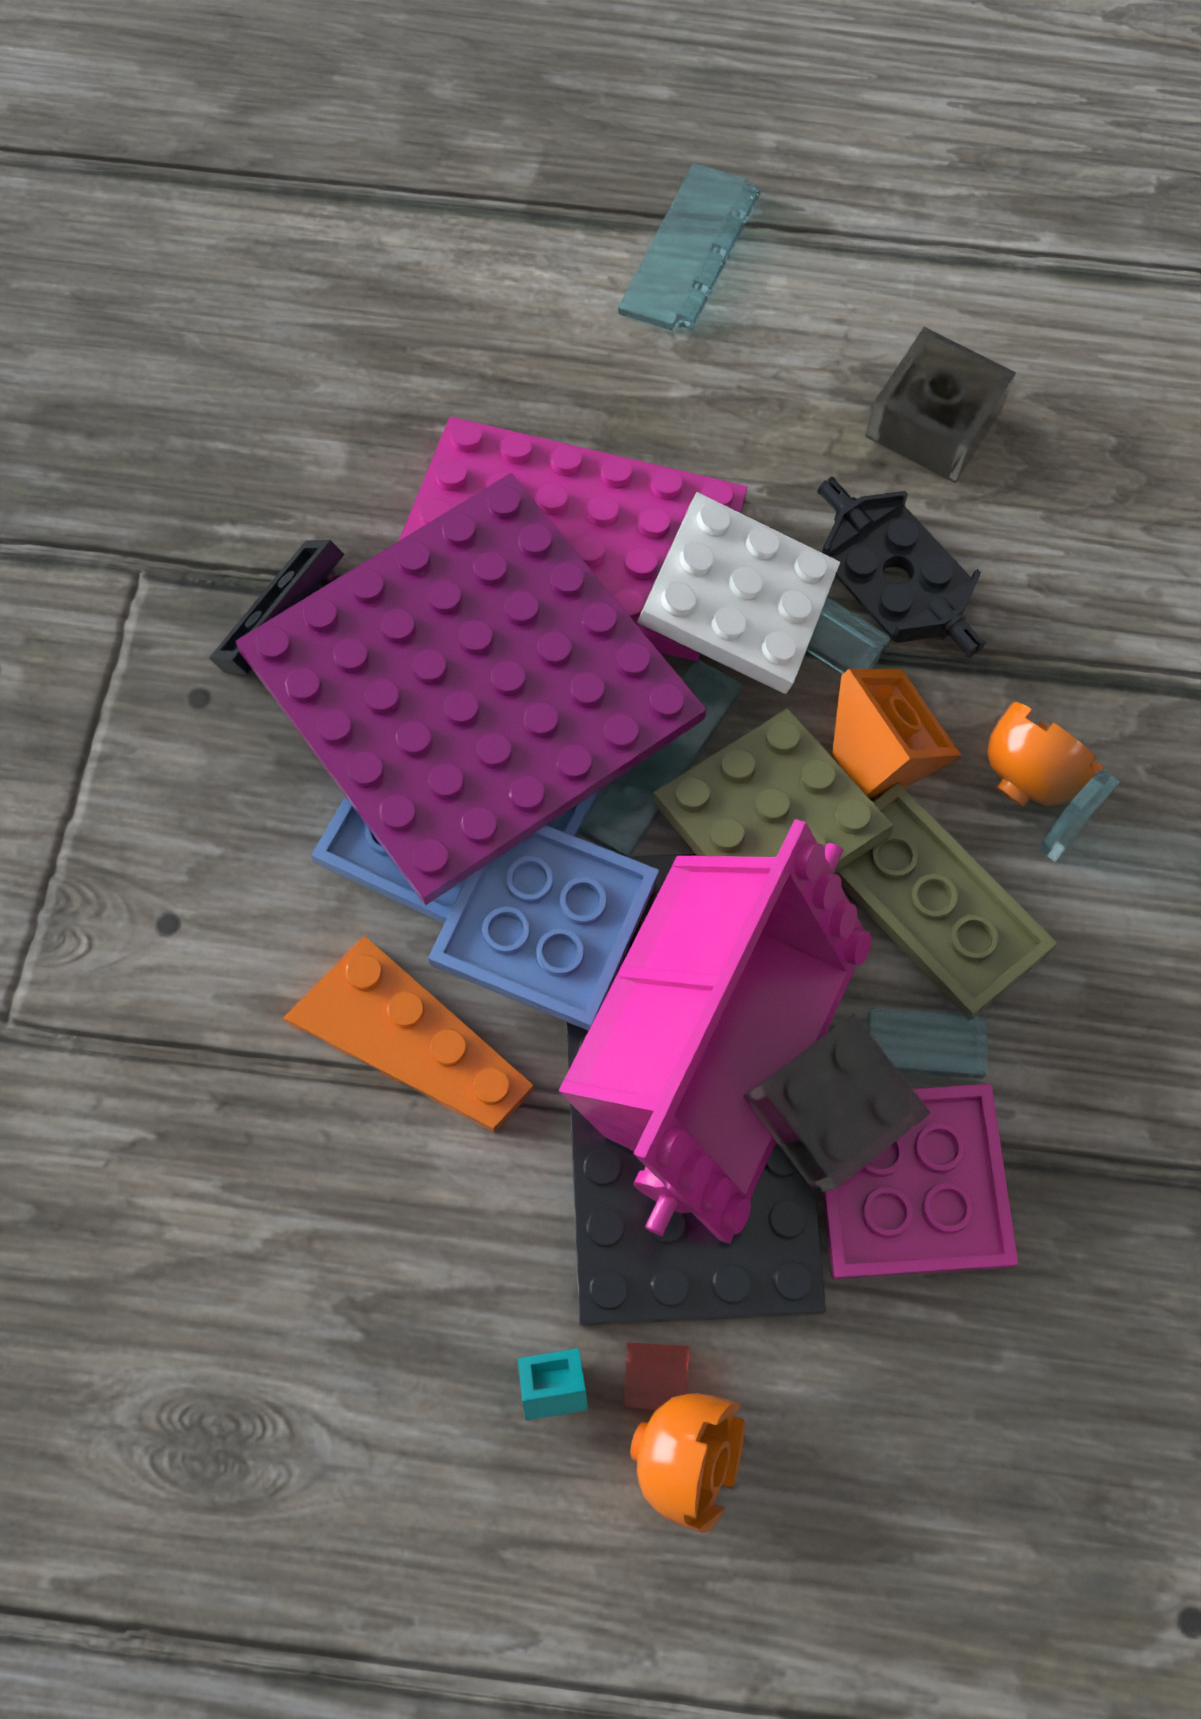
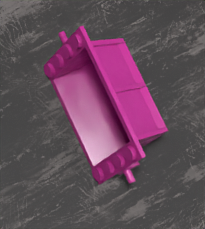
M794 820L777 857H676L559 1089V1092L604 1137L634 1151L633 1154L646 1166L644 1171H639L633 1185L643 1194L657 1202L645 1228L659 1236H663L674 1211L679 1213L692 1212L718 1240L727 1244L731 1243L734 1234H738L743 1230L750 1215L751 1196L856 966L862 965L869 954L871 934L862 927L857 917L856 906L848 901L841 888L840 876L833 873L843 853V849L833 843H827L825 848L822 844L817 843L809 826L804 821Z

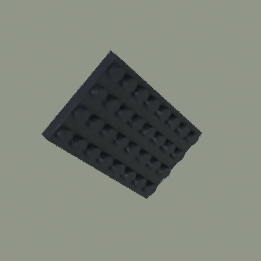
M696 854L626 856L658 869L659 878L620 968L676 857L697 856ZM567 1022L568 1066L570 1069L589 1031ZM805 1080L751 1196V1209L748 1221L740 1233L734 1234L730 1244L718 1240L692 1212L679 1213L674 1211L663 1236L647 1230L645 1226L657 1202L643 1194L633 1185L639 1171H644L646 1166L633 1154L634 1151L604 1137L570 1103L579 1326L818 1315L826 1312Z

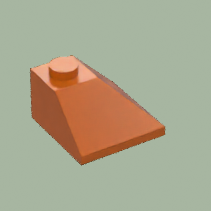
M848 669L841 675L832 755L840 767L868 798L880 797L898 782L905 788L947 766L961 756L903 669Z

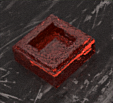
M627 1342L623 1408L657 1410L672 1397L686 1395L689 1346Z

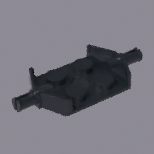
M835 477L828 478V482L825 480L819 486L817 493L836 511L834 518L835 523L823 546L822 553L840 562L835 574L838 580L894 642L903 643L937 636L944 640L950 636L968 658L972 657L974 653H978L984 647L986 641L965 621L966 617L963 613L981 572L977 569L973 572L972 577H970L905 507L908 497L906 491L861 496L856 499V497H851L836 481ZM889 567L902 568L910 576V581L903 584L893 583L885 577L883 570Z

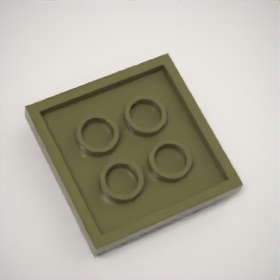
M788 708L653 792L655 806L697 856L777 857L796 819L807 823L817 843L822 844L824 848L827 843H833L843 849V853L833 872L835 873L890 837L893 824Z

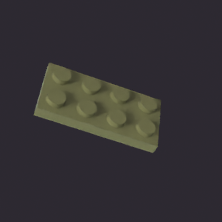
M898 782L873 802L893 824L891 836L834 874L840 876L842 888L957 1009L971 1021L1048 956L1058 943Z

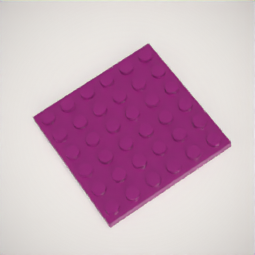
M512 473L235 641L239 652L425 906L705 720L707 709Z

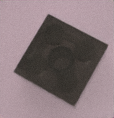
M923 327L875 399L865 437L956 483L1002 411L1016 372Z
M854 1013L835 1025L743 1095L817 1195L838 1188L931 1114Z

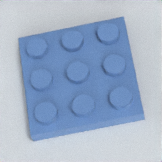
M545 825L465 879L428 957L429 964L589 1031L613 984L659 878V870Z

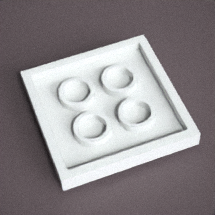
M696 492L637 623L786 694L795 681L840 562Z

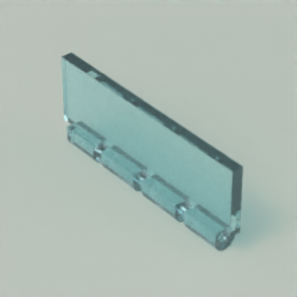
M693 163L618 306V314L672 331L676 323L677 327L687 330L694 329L708 301L707 296L711 295L726 265V259L730 257L745 227L744 223L748 221L761 195L760 190L755 185L746 183V178Z

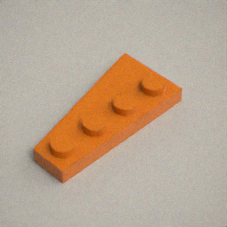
M365 935L283 1017L286 1024L320 1039L327 1043L329 1047L348 1057L352 1056L379 1070L384 1076L428 1096V1099L493 1133L507 1121L534 1091V1085Z

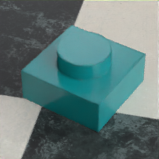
M579 1348L518 1358L525 1421L588 1410Z

